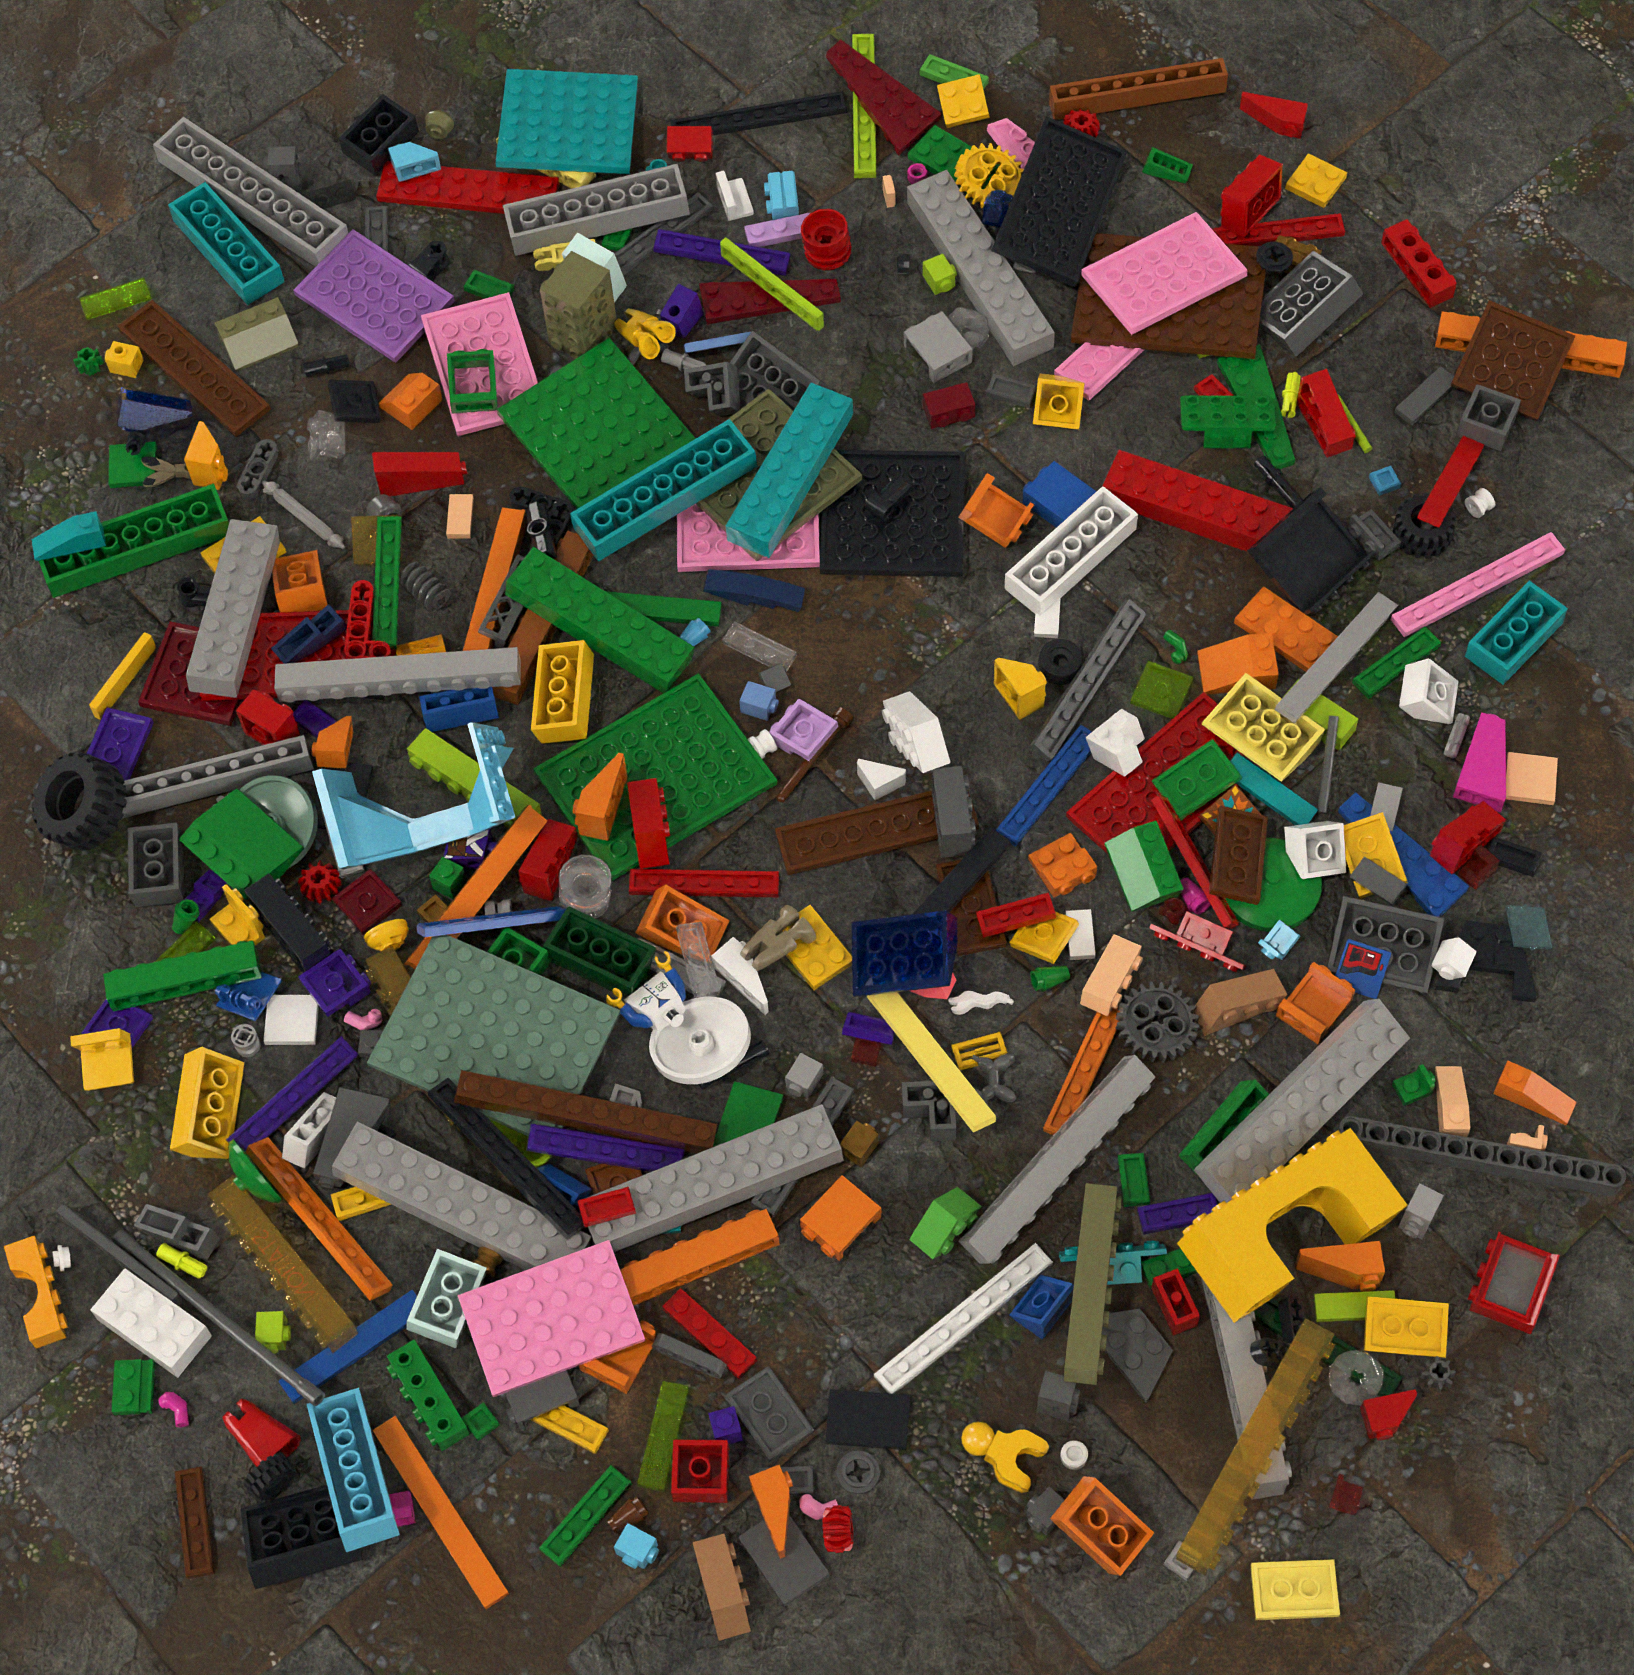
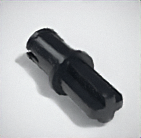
M347 355L327 359L323 356V359L303 363L306 377L322 373L329 374V371L350 366Z
M142 425L140 428L135 426L127 437L126 451L129 453L131 449L130 455L139 454L141 448L146 443L145 436L147 433Z

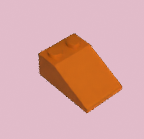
M317 550L275 559L272 574L275 596L280 612L321 611L328 605Z
M1272 633L1248 634L1197 651L1202 689L1207 695L1228 693L1245 673L1266 688L1276 689L1279 674Z
M618 753L581 791L580 798L575 799L573 814L576 815L575 825H578L579 835L609 840L628 778L623 753Z
M665 884L655 891L635 933L655 945L708 965L729 920Z
M1380 1241L1300 1249L1295 1263L1296 1269L1350 1289H1360L1361 1292L1376 1290V1287L1380 1286L1385 1274Z

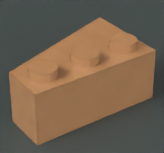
M1271 969L1210 984L1196 1003L1193 1014L1199 1015L1197 1022L1204 1036L1264 1012H1272L1278 1009L1279 1004L1287 996V993L1275 970Z
M725 1534L693 1542L718 1640L751 1632L745 1606L750 1605L746 1588L740 1589L739 1583L743 1582L739 1565L733 1566L732 1560L737 1559L733 1542L727 1544Z

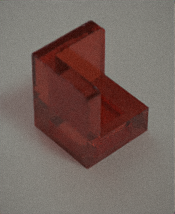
M1480 844L1474 850L1471 860L1459 870L1458 876L1477 890L1496 872L1500 860Z
M1338 1474L1329 1508L1355 1516L1360 1505L1363 1487L1343 1481L1344 1475Z

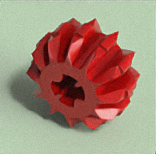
M1079 108L1077 112L1071 110L1069 115H1065L1063 124L1097 138L1100 129L1096 113L1090 114L1089 109L1082 111Z
M319 860L317 866L309 863V870L302 869V877L298 878V883L301 886V894L306 896L308 901L312 902L316 899L317 903L321 904L322 900L326 898L330 902V895L339 893L338 887H341L340 874L338 870L333 869L332 864L328 863L324 866L323 862Z
M841 1505L826 1507L822 1519L826 1550L835 1553L850 1551L854 1545V1529L850 1508Z

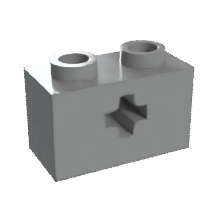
M1419 1183L1398 1228L1402 1229L1409 1237L1423 1239L1444 1195Z

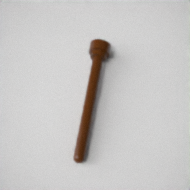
M841 707L837 708L832 717L838 722V728L809 761L804 759L776 797L778 802H785L837 732L850 725L854 719L850 712Z

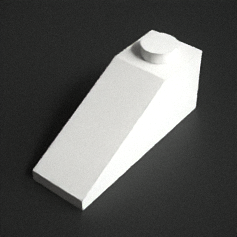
M732 937L711 956L712 965L754 1006L766 1015L769 1012L768 1001L758 972L752 967L753 958L746 961L740 955L746 943L743 941L739 942Z
M323 1092L284 1136L282 1159L302 1168H305L321 1149L336 1097Z

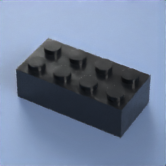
M268 873L245 889L244 892L250 905L258 912V919L301 972L304 973L334 952L328 945L330 942L322 931L317 932L314 928L315 923L307 913L303 915L300 911L301 906L294 896L289 897L285 891L287 889L279 878L274 880Z

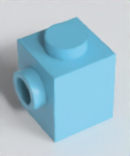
M628 1523L614 1546L615 1553L623 1558L622 1562L634 1569L637 1566L645 1569L648 1563L652 1564L659 1552L656 1538Z

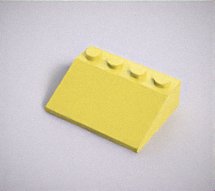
M1247 673L1242 676L1202 722L1204 727L1281 782L1306 760L1320 743L1325 731L1323 727L1304 714L1295 724L1275 710V707L1282 698Z

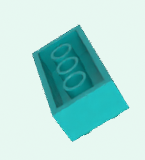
M1529 580L1469 641L1465 657L1504 685L1563 624L1568 608Z

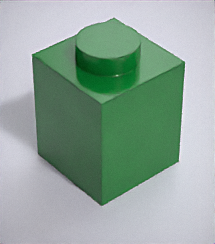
M444 857L440 859L429 875L432 888L453 900L467 881L464 868Z

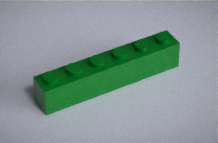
M253 940L240 941L225 947L218 946L203 952H190L185 956L164 958L161 961L149 964L141 963L136 967L115 969L103 974L106 999L112 1011L216 989L218 985L226 984L229 986L262 978L259 955Z

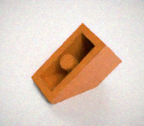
M346 716L318 733L317 742L312 744V757H316L317 767H347L354 733L352 716Z

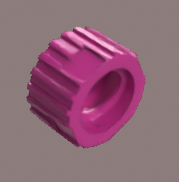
M916 163L908 168L907 178L909 183L914 184L927 178V170L923 164ZM916 173H921L920 176H914Z

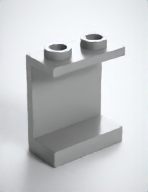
M942 311L936 315L929 316L925 321L910 326L904 331L905 348L910 346L915 348L929 366V378L933 383L972 363V348Z

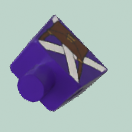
M488 829L479 834L447 843L443 857L462 866L464 870H477L498 842H493L491 829Z

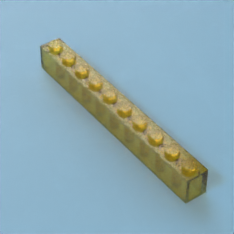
M1306 1318L1304 1319L1177 1552L1176 1560L1203 1575L1207 1574L1209 1568L1215 1570L1222 1555L1218 1554V1551L1222 1544L1228 1546L1235 1533V1531L1231 1530V1527L1235 1520L1241 1522L1247 1511L1244 1503L1248 1497L1254 1498L1260 1487V1483L1256 1482L1261 1473L1267 1474L1273 1462L1269 1458L1273 1450H1280L1286 1438L1282 1435L1286 1426L1292 1428L1298 1416V1413L1294 1412L1299 1403L1305 1404L1311 1390L1307 1389L1310 1381L1316 1382L1323 1370V1367L1319 1366L1323 1357L1329 1359L1336 1346L1332 1343L1334 1333Z

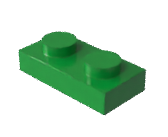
M1181 1248L1141 1262V1269L1150 1289L1154 1277L1177 1268L1182 1278L1198 1273Z

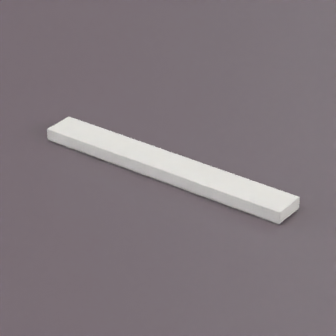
M1035 1243L874 1374V1377L889 1394H895L1038 1278L1039 1275L1053 1265V1261Z

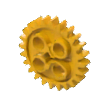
M981 143L979 148L973 145L971 150L966 149L964 154L960 155L955 166L956 172L954 176L957 177L955 183L961 185L959 191H966L965 198L972 197V204L978 201L981 208L985 204L988 205L989 210H992L994 205H996L998 210H1001L1003 205L1008 208L1024 170L1020 168L1021 161H1014L1016 155L1009 156L1008 149L1002 152L1000 145L997 149H993L992 143L989 144L988 148H985L984 144ZM996 164H999L1000 166L998 167L996 173L990 179L986 188L981 189L985 181L989 178Z

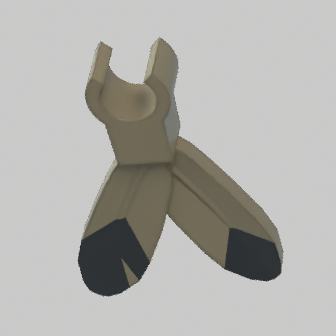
M151 456L141 459L142 464L146 467L158 471L145 478L143 481L144 487L158 486L174 476L176 478L185 477L191 479L186 463L175 464L174 466Z

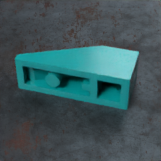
M97 511L72 516L31 539L35 561L106 546L103 526Z

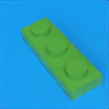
M929 54L920 68V76L941 84L980 74ZM980 74L984 90L988 84L989 77Z

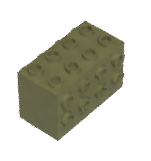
M570 251L562 263L555 267L550 278L542 283L540 293L549 344L554 349L562 350L573 359H576L610 338L615 329L614 322L617 319L610 270Z

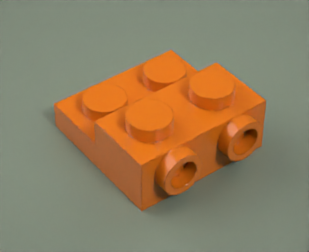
M1071 833L1028 855L1029 862L1054 898L1060 894L1066 895L1070 893L1075 886L1081 883L1087 884L1091 882L1097 875V865L1087 850L1080 847Z

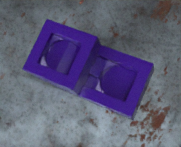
M210 869L194 883V890L185 898L194 901L198 905L199 917L195 920L197 923L216 904L224 893L222 887L227 884Z

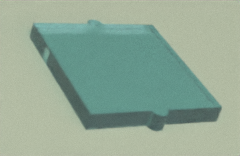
M1527 904L1523 906L1507 905L1505 907L1514 947L1530 948L1532 951L1535 949L1550 950L1552 948L1544 908L1528 907Z

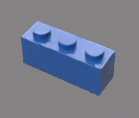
M492 687L486 689L469 688L461 691L447 690L419 696L425 726L431 732L463 726L472 722L477 723L499 718Z

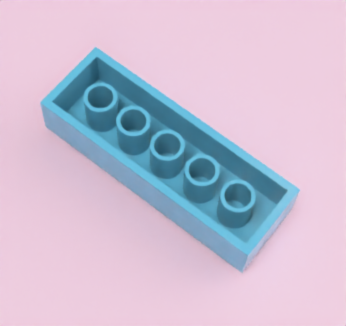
M359 1388L324 1398L317 1406L308 1403L307 1408L337 1526L346 1552L400 1535Z

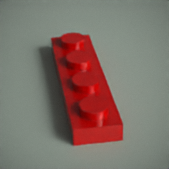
M681 1288L662 1306L663 1310L711 1355L723 1361L727 1365L726 1368L738 1379L756 1363L757 1357Z

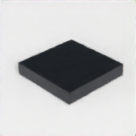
M329 379L327 385L336 422L380 423L381 413L374 381Z

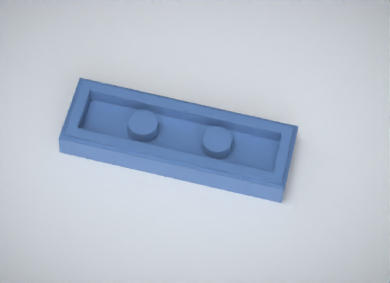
M751 332L685 343L683 346L684 353L741 344L745 342Z

